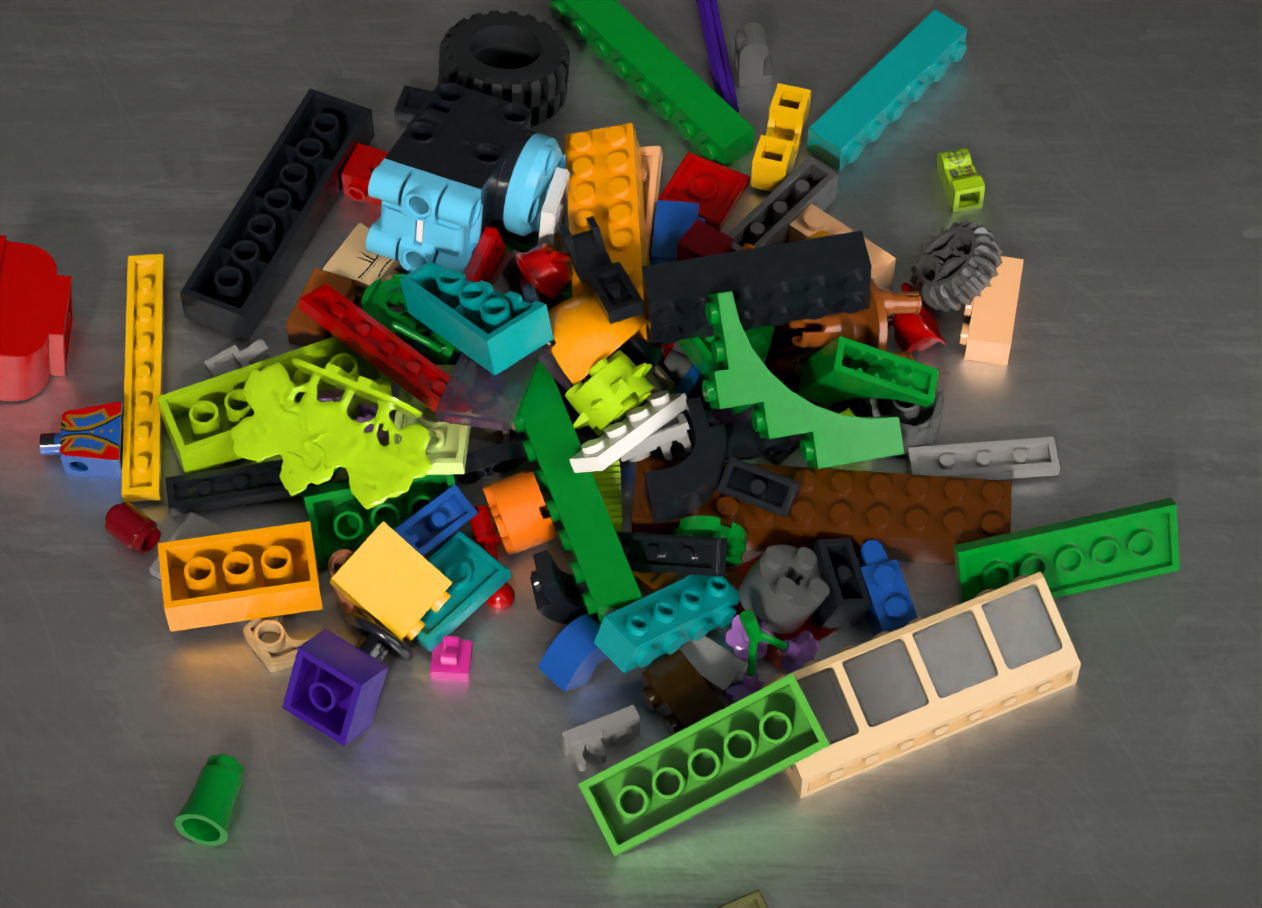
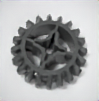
M966 219L961 224L953 222L949 229L942 227L940 234L936 237L931 235L932 240L927 245H922V253L914 257L917 264L910 269L913 273L910 279L914 286L913 289L919 292L918 296H921L923 302L935 310L941 309L944 312H948L953 308L958 311L963 303L970 306L974 297H981V292L985 287H991V278L999 275L996 268L1002 264L1000 256L1003 251L999 247V242L996 240L995 235L978 222L971 223Z

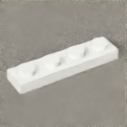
M660 391L650 395L647 398L648 403L628 411L626 419L604 429L605 434L581 446L582 450L569 459L574 473L603 471L684 411L687 399L685 393L669 394L668 391Z

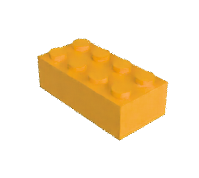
M310 521L158 543L164 610L170 632L323 609Z

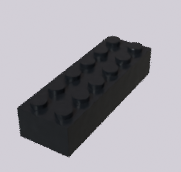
M862 230L642 266L643 302L651 344H672L683 339L714 336L713 325H709L706 318L705 304L709 302L708 294L722 291H732L739 321L744 331L755 327L767 325L780 326L791 321L803 319L816 320L827 315L839 313L852 314L863 309H869L872 266Z

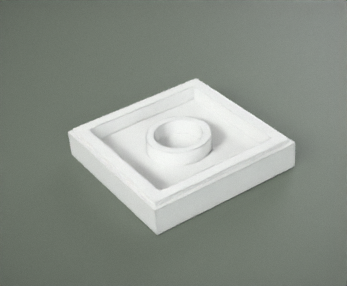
M556 167L541 210L538 246L548 244L557 249L561 237L559 227L565 225L567 191L570 175L568 169Z

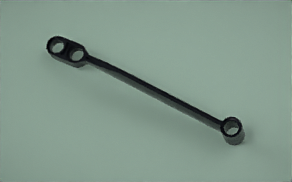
M751 418L743 423H714V426L723 424L725 426V460H729L730 456L739 460H751L760 456L765 458L773 457L786 452L792 445L789 436L773 439L760 438L759 432L754 431ZM589 425L582 429H575L581 446L590 440L599 438ZM687 430V433H688V436H689V439H690V442H691V445H692V441H691V438H690V435H689V431ZM677 440L672 441L670 447L672 458L686 459L691 454V452L686 453L682 443L677 442ZM522 441L504 442L467 454L464 474H454L455 483L457 485H469L516 469L528 460ZM660 446L656 450L650 451L651 455L649 457H664Z

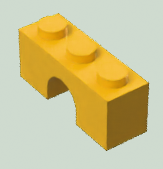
M781 83L777 84L769 108L766 135L760 136L752 160L751 187L772 192L791 175L809 119L811 90Z

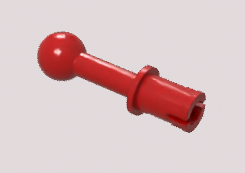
M487 505L476 506L474 508L478 514L470 520L474 542L499 561L496 547L501 544L502 539L501 536L496 535L490 508ZM506 582L486 601L488 606L494 610L509 608L515 599L513 587Z

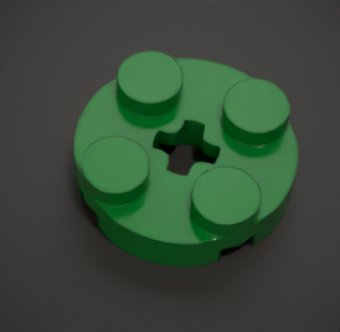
M406 274L392 275L393 279L381 282V278L374 281L363 294L361 301L362 310L407 344L414 342V339L391 326L392 322H398L420 334L428 328L408 313L400 278ZM399 303L404 304V310L401 312H394L390 308V306L397 307Z
M690 516L681 519L679 527H676L675 524L672 527L671 535L727 538L726 564L728 565L740 564L746 551L747 533L740 525L732 522V526L729 528L720 525L721 518Z

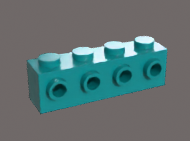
M690 575L604 616L594 644L623 673H627L639 666L641 668L646 667L655 658L665 653L672 654L681 645L691 640L698 641L709 631L717 627L724 628L728 626L737 615L736 607L740 601L739 592L723 576Z

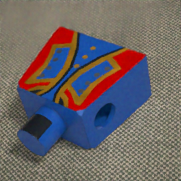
M112 402L65 411L62 414L61 433L40 434L41 455H60L64 472L69 476L122 480L124 418L122 402Z

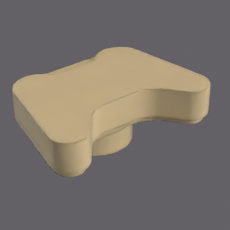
M284 615L253 619L243 629L246 642L271 672H279L293 666L298 647L308 641L295 640L287 634L281 625Z

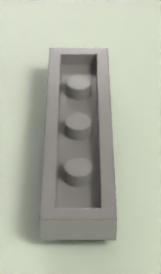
M1054 437L908 447L907 451L909 472L914 475L1003 480L1059 475L1060 471Z

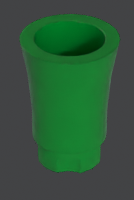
M225 754L211 755L207 759L187 802L174 820V825L178 832L187 839L207 846H219L227 841L233 809L242 786L241 779L244 775V766L240 765L237 759Z

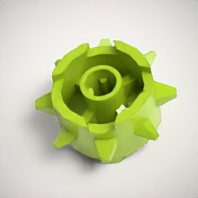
M621 350L613 354L608 360L606 358L600 360L588 371L591 375L589 379L584 383L582 381L578 382L565 394L569 403L580 415L573 424V428L582 429L589 425L599 437L605 434L604 429L612 425L611 422L613 420L617 422L628 411L639 407L651 395L650 391L654 389V386L645 377L652 368V365L643 363L636 367Z

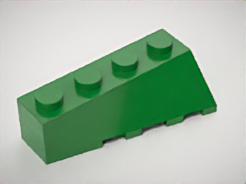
M436 474L414 478L408 492L398 497L387 498L383 504L370 509L364 508L351 493L349 479L307 487L302 491L307 520L311 523L318 569L327 566L329 558L338 550L348 549L356 552L383 521L393 530L453 486L455 484L454 474Z

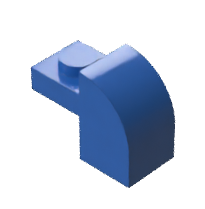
M584 614L572 621L557 635L538 665V668L562 691L586 685L599 662L609 659L594 644L601 626L599 620L594 621L588 614Z

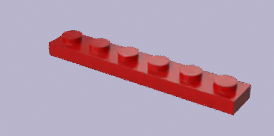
M326 283L300 297L299 309L449 424H453L478 409L479 397Z

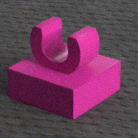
M444 636L443 641L432 650L430 679L469 681L473 651L472 641L460 640L458 636Z

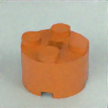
M531 468L482 487L508 556L558 538Z

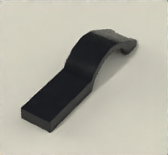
M594 217L586 218L589 230L575 235H571L566 225L560 226L559 230L580 283L584 288H590L609 323L612 324L645 313L643 300L620 262L612 264Z

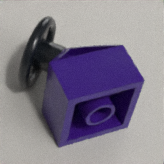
M350 613L347 616L348 624L363 636L356 646L325 628L298 647L282 706L286 711L343 746H346L371 727L388 666L382 663L387 653L404 661H409L413 657L412 650L403 641L377 623L357 613Z

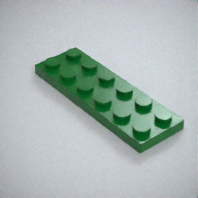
M1172 498L953 545L959 604L974 599L977 594L986 589L996 590L1006 586L1018 576H1030L1041 572L1045 578L1052 597L1058 598L1180 570L1177 504Z

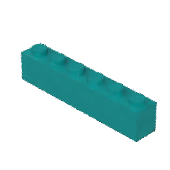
M935 9L808 128L807 151L838 171L848 162H854L859 157L862 149L870 141L875 142L882 134L883 129L891 121H897L903 114L904 109L912 101H918L925 89L933 81L937 82L942 78L949 65L954 61L958 62L961 60L967 50V45L965 44L967 29Z

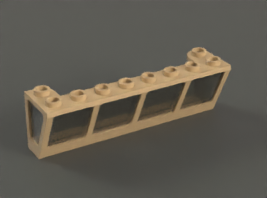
M1042 573L1018 576L1006 586L996 590L986 589L977 594L974 599L961 604H949L937 614L927 618H915L903 628L893 632L883 631L875 635L871 641L858 646H846L834 656L824 660L815 659L809 661L801 669L792 672L831 745L785 770L799 797H805L1075 684L1081 663ZM777 674L771 677L769 680H767L765 684L762 685V688L788 676L789 674Z

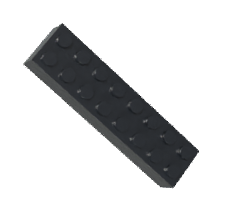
M311 88L308 90L180 291L186 319L246 341L250 340L343 188L341 173L356 145L360 143L369 146L373 140L375 133L372 109Z

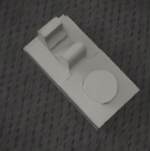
M684 413L674 417L620 457L621 461H641L651 455L650 451L656 450L659 446L665 459L671 460L673 458L670 447L672 441L675 440L683 444L686 453L692 452V445L687 433L690 427Z
M631 705L561 732L564 756H569L571 760H574L578 770L581 772L587 770L584 756L589 753L596 755L600 764L605 763L607 760L605 749L612 746H625L631 743L635 737L640 736V716L635 706Z

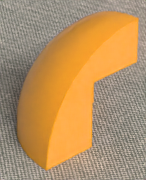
M588 295L571 298L548 311L553 340L556 342L551 348V352L563 372L575 385L589 374L588 371L603 358L609 357L643 327L647 320L642 315H637L610 324L594 296Z

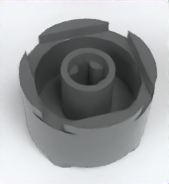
M936 387L934 403L929 407L898 400L869 398L867 417L886 415L899 417L904 454H907L908 447L930 446L937 438L943 410V394Z
M788 545L769 546L747 572L740 584L739 598L743 608L751 610L755 617L758 616L767 624L764 628L780 634L796 632L805 624L830 592L829 586L823 581L817 566L818 559L816 554L806 547L797 549Z

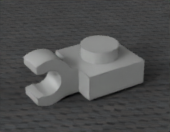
M262 339L255 341L241 352L236 345H233L204 361L205 368L213 378L271 358L268 354L270 349Z

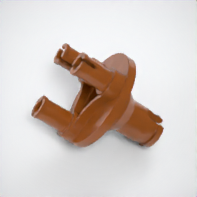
M871 281L869 309H863L852 314L839 313L827 315L816 320L803 319L791 321L790 328H809L810 330L809 332H802V336L792 337L791 340L797 347L815 348L825 347L837 337L842 336L886 351L888 329L892 325L891 321H887V318L892 319L893 314H919L922 307V298L918 296V291L891 292L887 288L878 289L876 284ZM910 351L892 352V354L914 361Z

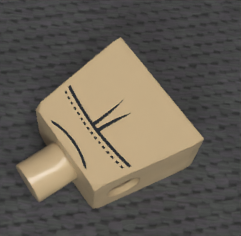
M359 222L322 270L353 279L356 295L359 296V301L361 302L363 294L370 284L380 278L381 282L393 279L392 275L403 274L404 268L399 260L395 261L366 251V238L370 229Z

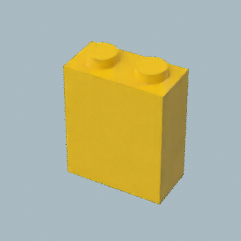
M384 521L329 582L373 622L400 640L406 637L410 642L426 625L421 620L423 615L430 608L436 613L451 597L446 590L452 584L447 577Z

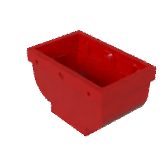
M0 235V401H23L38 395L47 386L50 376L65 377L73 324L72 276L57 275V266L54 259L42 248L31 244L7 241L6 235Z

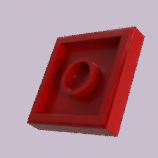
M687 152L658 200L699 203V217L705 218L706 224L721 231L749 186L750 176Z

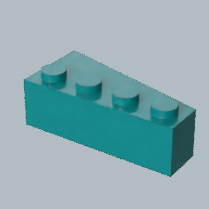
M430 261L400 278L408 313L493 375L506 370L514 363L554 339L547 306L535 300L530 304L522 301L520 294L511 291L506 294L494 291L490 283L482 280L479 282L467 281L465 274Z

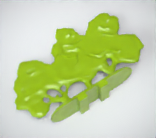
M292 358V364L311 376L308 382L298 386L290 381L285 367L278 362L267 365L261 371L258 369L251 370L242 393L253 409L254 414L253 416L243 418L236 426L231 428L230 434L234 442L232 448L234 454L238 457L256 462H261L265 458L278 454L281 455L283 463L279 477L291 497L304 491L310 483L318 485L329 481L334 469L343 467L346 468L349 476L351 493L364 508L370 509L383 504L387 498L398 497L408 492L413 479L425 477L427 471L433 467L425 454L430 440L427 428L420 424L408 425L403 429H397L389 415L392 410L414 418L421 417L423 413L411 405L394 398L373 380L363 376H359L358 380H356L341 367L331 363H327L325 369L296 358ZM319 380L345 390L342 399L337 402H320L317 400V384ZM298 392H304L305 394L303 395L301 401L295 402L294 398ZM354 394L378 404L375 418L366 422H357L348 416L347 407ZM381 423L384 424L381 430H388L389 444L387 446H382L377 437L378 427ZM369 424H374L372 432H364V428ZM395 433H398L402 436V440L399 444L395 443Z

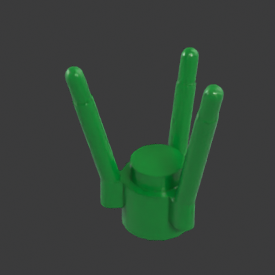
M392 322L391 324L392 328L424 344L426 349L412 344L408 345L439 365H443V363L451 365L460 353L459 349L434 331L428 338L398 322Z

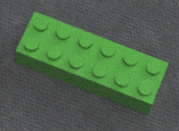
M791 673L584 780L578 785L613 855L619 856L831 745L795 675Z

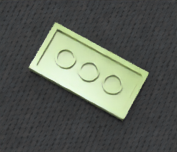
M476 364L436 365L475 394L478 376ZM400 386L398 399L416 408L423 415L419 418H414L396 411L394 425L397 429H403L408 425L420 424L427 428L430 440L425 454L433 467L427 471L426 475L464 474L473 412L453 424H449ZM398 433L394 435L395 443L399 444L402 440V436Z

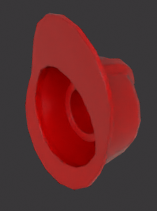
M548 244L539 245L527 252H518L516 255L518 266L530 284L544 296L555 299L559 303L563 302L560 293L572 277L569 255L558 252Z
M904 282L901 285L902 292L915 291L908 283ZM923 301L919 314H895L892 318L891 323L895 329L894 338L903 352H913L914 350L923 352L938 342L944 345L947 343L941 335L934 313Z

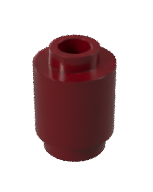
M123 502L112 506L105 516V531L132 552L147 554L154 549L160 540L161 531L157 528V523L130 502Z

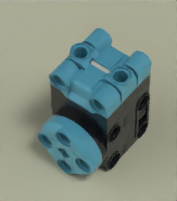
M447 82L439 84L418 109L406 130L371 175L368 195L381 200V216L370 227L366 238V251L395 261L399 260L402 267L408 273L430 261L464 274L485 227L495 228L499 233L503 229L521 236H526L533 231L539 232L541 210L556 167L565 169L566 155L562 154L555 138L530 130L531 111L527 106L477 92L456 83Z

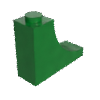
M839 336L803 362L797 395L827 406L850 399L882 398L929 407L934 403L939 369Z

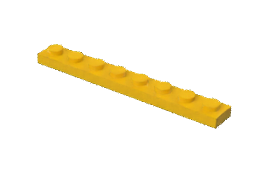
M164 254L128 256L121 493L123 502L161 500L162 417L157 396L163 395Z

